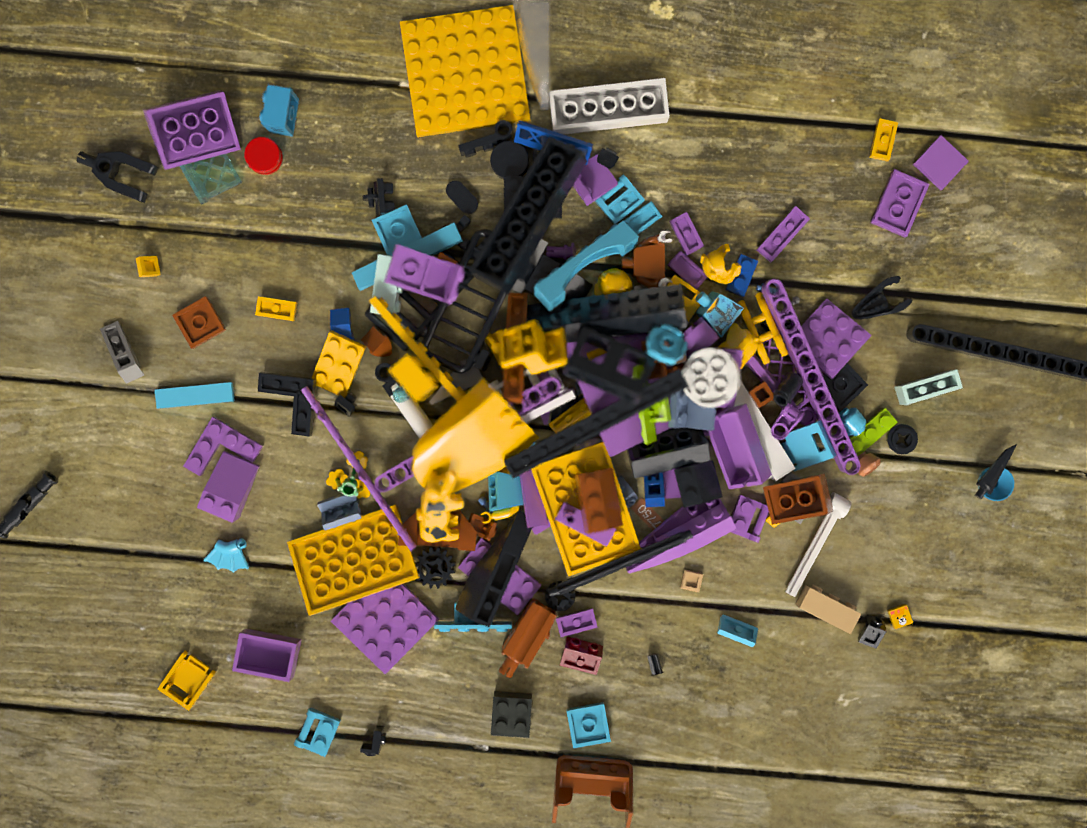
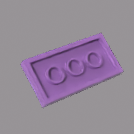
M481 538L476 544L475 551H470L458 568L469 576L491 547V544L484 538ZM516 565L501 602L518 615L541 587V583Z

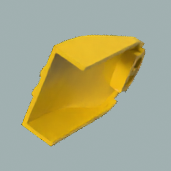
M482 378L420 438L412 454L414 456L413 465H411L412 472L419 484L426 489L428 479L434 470L438 476L453 470L457 477L451 493L457 492L506 467L505 459L530 447L539 437Z

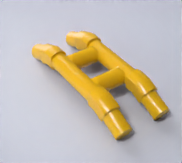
M759 292L755 297L762 314L752 318L744 300L739 301L737 304L744 308L741 315L748 330L759 337L757 352L765 365L771 361L762 342L773 338L781 357L789 353L763 293ZM766 320L770 331L759 335L755 325Z

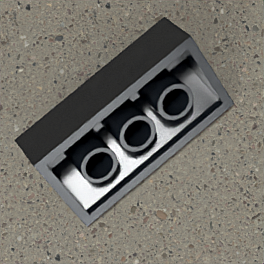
M669 428L657 434V441L644 444L643 441L626 449L634 479L710 461L709 446L702 429Z

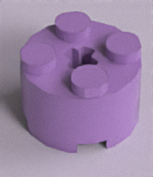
M702 316L693 323L695 327L690 325L683 332L685 336H681L687 342V359L694 352L710 347L719 338L715 330Z

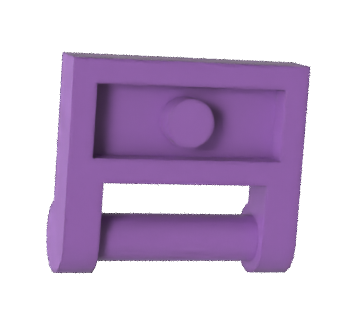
M739 495L731 515L737 529L731 532L759 543L761 538L759 536L769 513L768 506ZM759 508L761 512L753 533H748L747 531L755 510Z

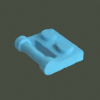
M624 174L618 178V185L595 200V203L603 210L613 224L620 222L645 201ZM623 186L626 187L627 190L607 206L605 201Z
M308 708L307 718L299 737L295 739L294 745L326 757L341 720L319 710ZM315 718L319 719L320 721L311 742H309L306 738Z

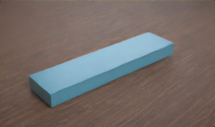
M233 382L155 390L157 409L235 401Z

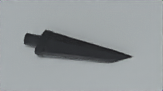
M1017 444L1005 449L982 478L978 480L976 485L979 489L974 495L975 497L982 499L985 493L992 494Z

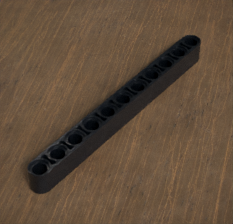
M924 324L911 326L906 332L907 339L913 343L1087 382V375H1084V368L1086 367L1087 369L1086 361ZM916 329H919L921 332L920 338L915 336ZM935 333L939 335L938 342L934 341L933 337ZM954 337L958 340L956 347L952 343ZM972 342L976 343L975 351L971 348ZM991 346L995 348L994 355L990 353ZM1010 350L1014 354L1012 359L1009 358ZM1029 354L1032 357L1031 363H1029L1027 360ZM1047 359H1049L1051 362L1049 368L1046 365ZM1066 363L1069 365L1068 372L1065 370Z

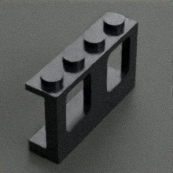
M583 327L563 374L637 405L642 397L656 358L650 356L645 351L633 348L629 344L621 343L610 336H604L593 329ZM585 343L607 351L602 363H597L581 355V350ZM622 358L644 367L639 379L619 372L618 367Z

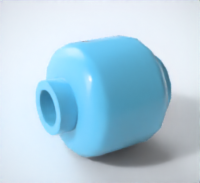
M844 408L839 412L848 436H857L865 430L866 419L857 408Z

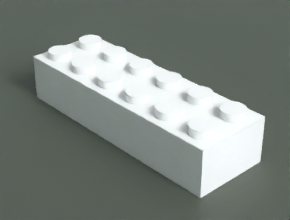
M665 78L549 91L552 129L560 134L667 123L670 117Z

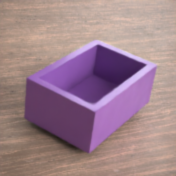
M245 628L239 633L232 671L290 682L295 676L301 639Z

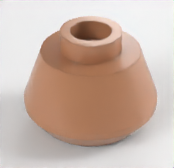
M863 452L858 456L860 462L858 474L863 477L867 476L880 466L881 459L872 453L866 454Z

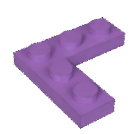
M212 417L183 467L198 476H202L220 444L253 463L263 445L219 419Z

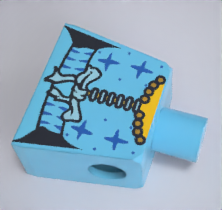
M702 291L695 298L701 305L696 314L699 318L702 316L719 337H723L744 309L729 298L713 291L709 295Z

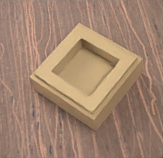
M684 569L680 588L699 593L703 573Z

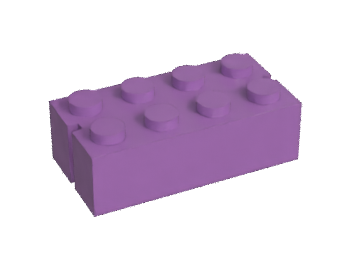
M747 404L716 410L714 430L707 431L728 488L735 489L745 485L748 487L763 484L772 473Z

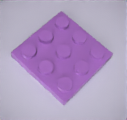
M828 299L801 326L819 369L831 379L835 377L872 336ZM794 337L792 339V345L794 347H797L799 345V339L797 337Z

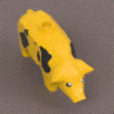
M434 470L428 479V486L421 497L420 508L416 509L420 535L424 541H454L459 538L458 529H450L458 526V515L451 516L450 511L463 508L461 494L451 493L457 477L453 470L439 476Z

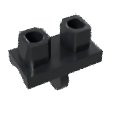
M377 178V181L373 182L374 194L373 188H367L368 194L362 197L363 201H368L369 208H374L375 201L376 217H380L395 210L394 201H385L384 194H393V183L383 182V178Z

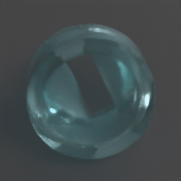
M402 386L396 388L393 392V399L398 403H403L409 399L407 392Z

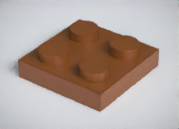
M207 296L172 315L191 349L226 331L225 326Z

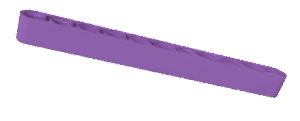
M776 279L766 281L761 289L796 372L803 380L802 386L818 421L821 420L834 448L836 464L843 473L854 475L860 470V462L784 286ZM771 283L776 286L774 294L770 293L768 289ZM779 301L784 304V309L781 312L776 308V304ZM786 319H789L792 324L789 330L784 327ZM794 337H797L799 339V345L797 347H794L792 345V339ZM803 354L807 358V362L804 365L800 363V357ZM810 372L814 374V380L811 383L807 379ZM820 390L822 397L816 400L815 393ZM828 408L830 411L829 416L824 418L823 410ZM835 425L837 432L835 435H832L830 430ZM843 443L845 449L839 453L838 446ZM851 460L852 467L847 470L846 463Z
M550 377L523 392V409L521 411H517L514 408V402L506 403L519 416L559 393L562 389V383L558 378ZM549 381L557 383L556 391L553 392L548 389L547 384ZM533 390L540 393L539 401L531 399L530 395ZM414 456L379 475L375 479L376 489L380 492H386L413 477L411 465H413ZM399 468H402V469L405 470V472H406L405 477H400V476H399V474H398V469H399ZM383 477L389 480L388 487L382 484Z

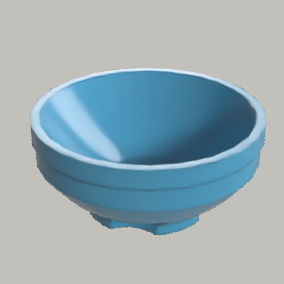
M990 467L986 468L981 472L978 480L982 478V476L987 472V470ZM1004 469L992 494L985 493L984 497L992 501H1002L1008 498L1014 489L1012 474L1007 469Z

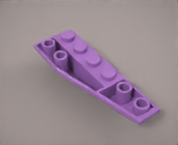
M720 498L685 508L683 506L642 539L639 545L641 548H644L679 532L691 530L694 538L626 567L628 573H633L669 562L693 552L737 528Z

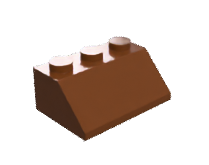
M613 468L574 475L584 532L592 534L623 526Z

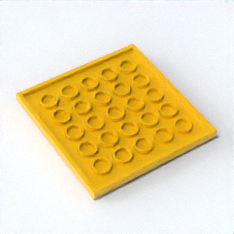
M514 5L400 21L417 137L491 127L501 120H506L510 124L518 123L519 120L523 122L530 121Z

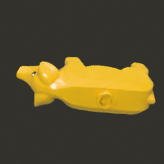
M732 323L727 330L729 333L726 341L717 348L721 350L722 348L743 350L740 368L742 369L755 354L758 348L759 337L752 334L749 330L741 329L737 323Z

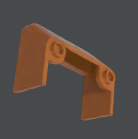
M563 755L558 758L554 783L552 823H556L558 806L569 805L572 801L573 793L610 797L612 808L616 811L625 812V828H630L633 816V767L629 762Z

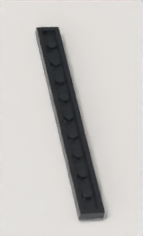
M679 368L646 385L637 405L620 399L505 459L504 463L512 478H515L684 390L689 385Z

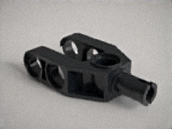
M83 151L78 153L79 156L85 159L77 157V163L91 167V172L106 188L137 201L146 202L147 193L115 181V177L119 172V166L127 164L153 176L156 175L159 167L120 151L98 153L97 157ZM110 164V169L104 172L105 165Z

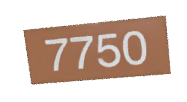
M642 498L631 507L652 530L664 522L651 507H646V503Z

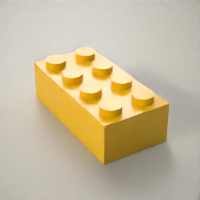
M407 354L389 370L415 401H425L441 387L439 380L432 372L426 370L427 367L415 355L410 356Z

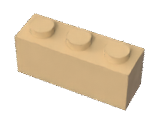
M805 585L795 605L851 634L861 616V613L856 611L857 607L849 602H846V604L839 602L840 598L831 593L828 596L823 594V589L812 585V587Z

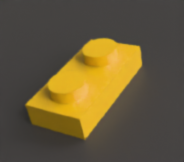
M881 118L877 120L869 158L887 162L890 160L898 122Z
M258 296L255 315L295 322L297 302Z

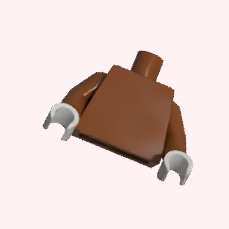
M662 231L660 234L647 237L636 245V248L632 251V257L621 258V269H632V277L636 278L638 283L648 289L665 287L666 283H672L671 280L665 278V243H662L672 242V239L666 240L665 238L667 233H671L670 231Z

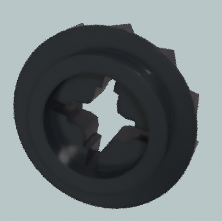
M899 424L893 426L888 432L886 441L892 451L904 455L916 448L918 435L913 427L907 424ZM898 434L901 436L907 435L904 439L905 444L897 443L899 440Z
M563 581L553 582L545 592L547 605L556 612L566 611L572 607L575 601L574 590L564 593L563 596H566V598L562 599L559 604L557 597L549 595L548 589L555 587L554 585Z

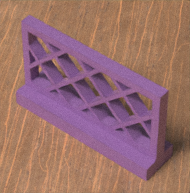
M771 339L762 342L764 345L768 341V345L764 346L767 348L768 357L770 356V349L778 350L777 347L771 346ZM754 354L746 365L760 382L765 381L774 393L780 384L781 377L785 376L781 375L782 364L793 365V363L783 361V357L780 354L779 361L770 360L771 363H779L778 374H771L768 371L769 363L764 366L761 362L762 360ZM801 356L800 363L804 365L806 361ZM794 365L792 366V372H795ZM810 372L809 374L812 378H808L807 376V379L814 380V374ZM798 390L799 393H803L801 403L796 405L793 400L791 402L792 406L798 410L809 402L808 397L806 398L805 390ZM816 391L815 396H817L821 391Z

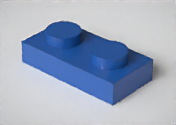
M740 254L736 262L741 265L740 274L731 283L727 284L725 290L744 297L758 261Z

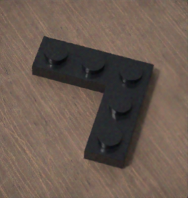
M260 372L258 392L294 397L291 434L312 436L314 409L311 408L310 403L301 390L308 386L315 396L316 379Z

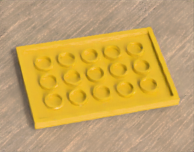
M603 441L550 459L531 469L568 576L603 565L641 549L614 468L613 473L623 526L615 528L616 531L607 547L555 520L563 502L580 509L574 475L613 468Z
M397 505L390 506L400 523L403 524ZM382 509L361 516V519L354 522H349L326 531L323 529L287 542L308 616L420 578L412 551L407 546H398V532Z

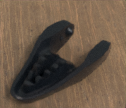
M892 276L882 281L854 307L852 316L855 319L861 320L897 313L906 309L913 300L906 297L896 305H891L884 294V288L888 285L891 286L893 283H899L901 279L900 276Z

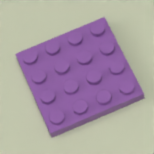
M404 584L349 602L331 622L386 674L426 634L439 618Z

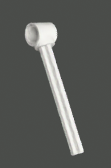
M835 492L830 495L834 511L825 516L785 590L791 596L795 597L837 518H844L851 507L852 502Z

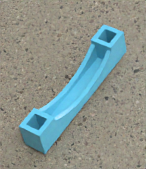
M624 221L618 225L614 224L605 235L598 236L594 243L583 247L578 255L567 259L563 266L555 268L547 278L540 279L535 284V297L550 312L564 301L565 289L568 283L581 269L606 256L620 254L623 257L636 247L639 236Z

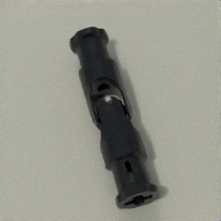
M44 471L42 473L43 476L38 482L33 483L19 498L17 503L4 514V519L0 522L1 538L7 539L9 532L14 527H18L28 513L48 494L47 491L54 484L58 483L56 476L48 471Z

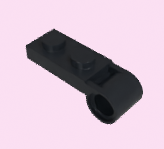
M501 120L495 125V134L458 145L461 157H472L481 150L488 152L493 150L494 146H497L499 143L509 141L513 134L511 124L506 120ZM506 127L509 132L506 135H501L498 132L499 129Z

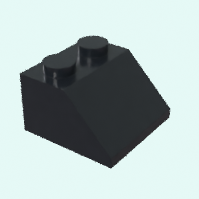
M713 460L674 470L684 508L723 497Z

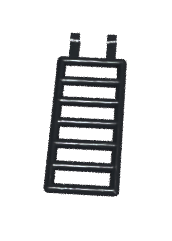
M466 215L456 224L459 233L471 223ZM485 237L477 248L482 250L488 237ZM463 242L457 244L461 249ZM444 250L441 252L442 254L457 261L448 251ZM473 251L471 258L475 261L479 253ZM466 268L464 270V278L460 283L468 285L474 278V275ZM457 286L458 294H459L464 288H462V287H460V286ZM403 289L399 296L425 318V321L417 328L401 312H397V315L402 320L401 323L415 334L413 339L417 341L422 328L430 326L441 301L431 298L438 306L430 314ZM370 306L365 312V316L403 351L409 350L410 347L374 313H370Z

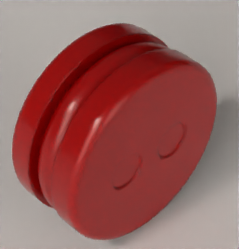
M267 137L252 139L244 151L247 165L261 175L275 173L283 162L281 148L272 139Z

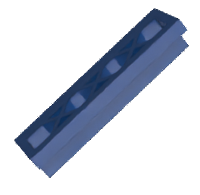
M519 120L514 142L541 150L550 136L582 150L587 160L586 165L588 164L593 144Z

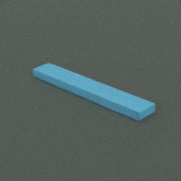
M452 223L405 247L434 256L463 242L456 224ZM377 260L352 272L360 291L374 285Z

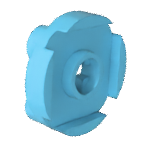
M662 325L660 328L655 327L650 332L647 338V353L661 362L673 365L685 354L687 342L681 337L683 334L678 329L669 325ZM665 341L669 342L668 345L670 347L665 346L663 343Z

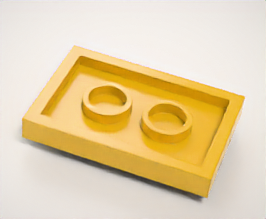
M331 330L312 375V379H316V386L346 398L367 346Z

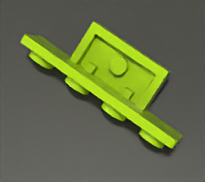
M633 366V378L639 379L644 369L643 366ZM668 398L638 413L641 419V435L644 439V444L657 441L654 422L671 420Z

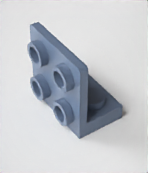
M684 390L670 396L671 420L668 423V427L714 430L716 407L699 406L685 394Z

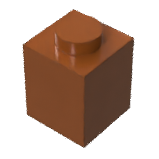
M765 381L758 383L748 390L750 397L758 408L773 400V392Z

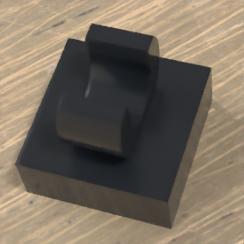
M351 392L346 398L339 395L335 400L334 406L350 417L355 409L353 403L356 401V396Z

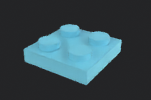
M407 205L372 220L387 255L393 253L396 244L405 247L422 238Z
M604 702L566 709L573 748L611 742Z

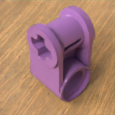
M788 403L773 423L771 428L772 436L779 440L787 437L794 426L800 422L805 412L799 411L792 406V403ZM782 425L786 431L779 432L776 430V426Z

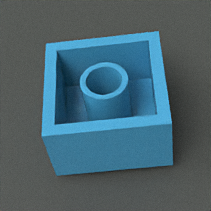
M267 85V91L263 93V102L265 104L264 110L260 112V122L270 133L293 137L299 98L291 88Z

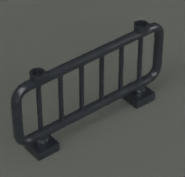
M480 229L473 234L470 240L467 238L464 240L462 249L465 252L459 262V265L463 266V271L465 268L470 270L472 266L467 264L473 251L478 253L481 251V249L476 247L478 240L484 236L489 238L492 233L491 230ZM528 262L518 280L527 284L535 266ZM459 282L458 286L494 302L488 317L455 301L451 303L486 320L480 334L442 317L448 303L441 301L430 326H424L421 330L422 343L428 349L426 354L430 358L434 356L441 366L453 372L466 373L472 368L474 363H476L474 367L486 371L493 354L484 349L481 352L480 350L507 294L500 291L497 298L494 299ZM440 320L477 337L472 351L470 352L435 335L434 333ZM434 338L469 355L466 363L463 366H459L430 352L428 347L431 339Z

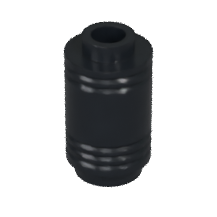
M788 372L773 393V399L778 405L786 406L792 402L803 384V380L798 373Z

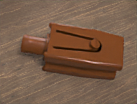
M535 598L531 599L502 646V654L507 655L499 668L501 674L505 675L506 673V677L512 678L519 664H523L525 668L530 666L544 640L550 637L549 631L557 617L555 610L542 604Z

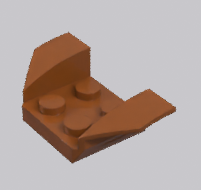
M461 509L450 511L451 516L458 515V526L450 528L451 530L458 529V540L424 541L420 535L419 520L416 518V512L402 524L407 529V533L416 546L451 547L464 551H475L477 532L463 515ZM399 535L398 546H407Z

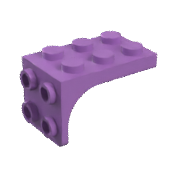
M396 244L384 282L451 304L457 298V286L464 277V271L461 265L453 264Z

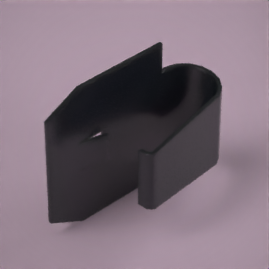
M602 148L597 157V163L608 169L613 168L619 159L616 155L617 152L609 148Z

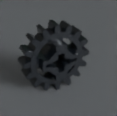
M430 547L429 552L424 549L422 551L424 556H417L420 562H415L420 576L417 580L423 579V586L429 583L430 589H432L433 585H436L437 589H439L440 583L446 586L448 584L446 579L452 580L453 577L450 573L453 574L456 571L452 569L456 563L450 561L453 556L446 555L448 550L440 552V547L436 551H434L433 547ZM432 555L438 556V558L436 559H430L427 557ZM444 560L447 563L448 569H445L443 566ZM435 563H436V564H438L439 566H438V568H437L438 570H435V572H434V571L431 570V569H432V566H431V565L434 566ZM422 565L426 567V576L423 572ZM439 576L441 579L432 580V577Z

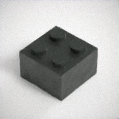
M494 691L491 735L529 738L532 706L531 693Z

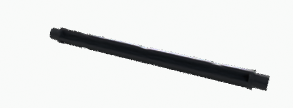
M691 530L679 532L662 541L653 543L554 585L555 587L548 589L549 595L551 597L560 596L577 587L591 583L620 569L662 553L665 550L686 543L687 540L694 538Z

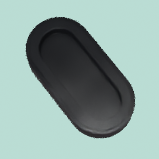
M460 181L448 183L446 194L449 199L464 214H474L478 209V201Z

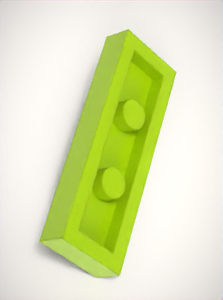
M882 408L866 422V428L861 434L849 437L857 457L898 423L886 408ZM842 443L841 447L845 449V445Z

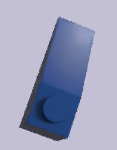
M663 472L644 476L646 507L665 506Z

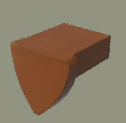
M374 326L361 339L374 356L386 357L392 354V345L389 338L380 333Z

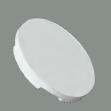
M718 348L700 349L689 357L682 368V374L689 387L684 389V392L699 406H721L730 401L738 390L740 384L739 367L734 358L724 350Z

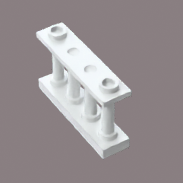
M527 368L524 369V375H528L533 386L540 383L536 374L532 375ZM555 368L547 370L550 377H556L561 381ZM495 380L489 385L502 397L503 393L500 388L503 387V381L498 382V380ZM561 381L562 389L557 393V396L550 397L540 405L519 415V417L527 423L570 401L577 394L574 388H565Z

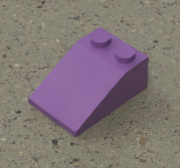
M224 451L203 490L197 508L232 523L239 519L259 465Z

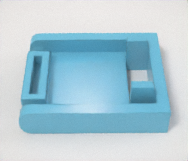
M821 420L790 431L787 437L784 438L786 441L781 443L792 464H797L794 466L796 469L793 471L812 466L836 456ZM815 433L819 434L825 447L822 451L819 450L813 434Z

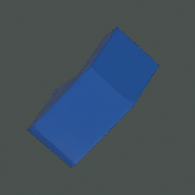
M350 309L330 310L331 330L354 340V334L351 329Z

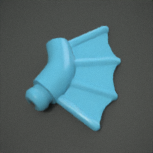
M243 538L231 542H224L219 539L214 546L215 548L204 558V562L212 563L217 570L224 568L235 572L238 569H249V565L242 552V549L246 548L247 543Z

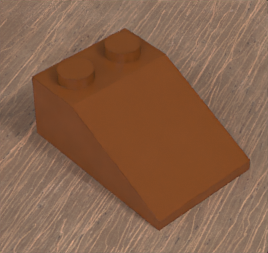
M825 473L763 487L772 525L827 515L834 511Z

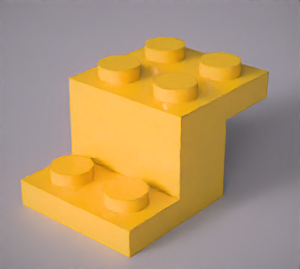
M534 320L499 332L501 365L504 368L523 362L533 375L566 365L569 360L566 331L563 327L544 333Z

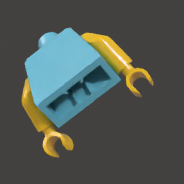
M507 467L488 476L489 508L493 513L483 512L481 514L489 515V520L482 522L485 524L489 523L492 519L496 521L509 518L519 511L521 505H524L519 476L512 478Z

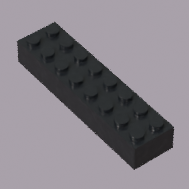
M548 137L469 271L476 279L507 295L510 294L586 165L587 160L582 150L553 137Z
M682 284L564 300L550 312L542 303L527 305V323L535 320L544 333L563 327L566 331L567 343L576 342L583 327L593 329L597 333L610 337L649 333L655 327L660 328L662 325H669L676 329L687 328Z

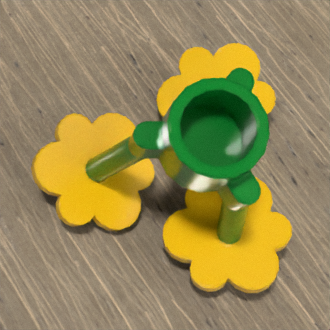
M361 451L353 453L365 469L368 457L364 456V453ZM347 459V460H346V463H347L348 465H351V463H350L349 460ZM339 468L335 472H329L326 484L331 486L332 489L342 491L345 496L355 495L357 498H368L370 496V491L364 482L360 479H355L356 471L354 468L350 478Z

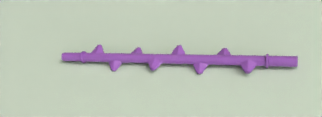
M306 386L301 391L310 403L311 408L317 413L318 419L328 429L358 473L359 479L364 482L398 532V535L403 539L409 550H413L417 546L407 533V529L402 526L380 491L376 489L375 484L340 435L339 429L334 426L321 407L320 402L317 401L308 386Z

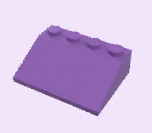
M218 90L143 109L150 133L165 170L241 150L223 91Z

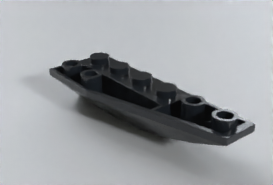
M519 510L471 571L455 607L457 611L470 620L490 628L532 530V527L527 528L525 512Z

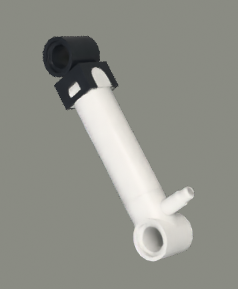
M388 363L379 364L375 369L376 378L379 381L385 382L382 387L395 402L420 439L433 426L432 422L418 402L413 399L391 372L389 377H382V369L387 367L390 370L393 365Z

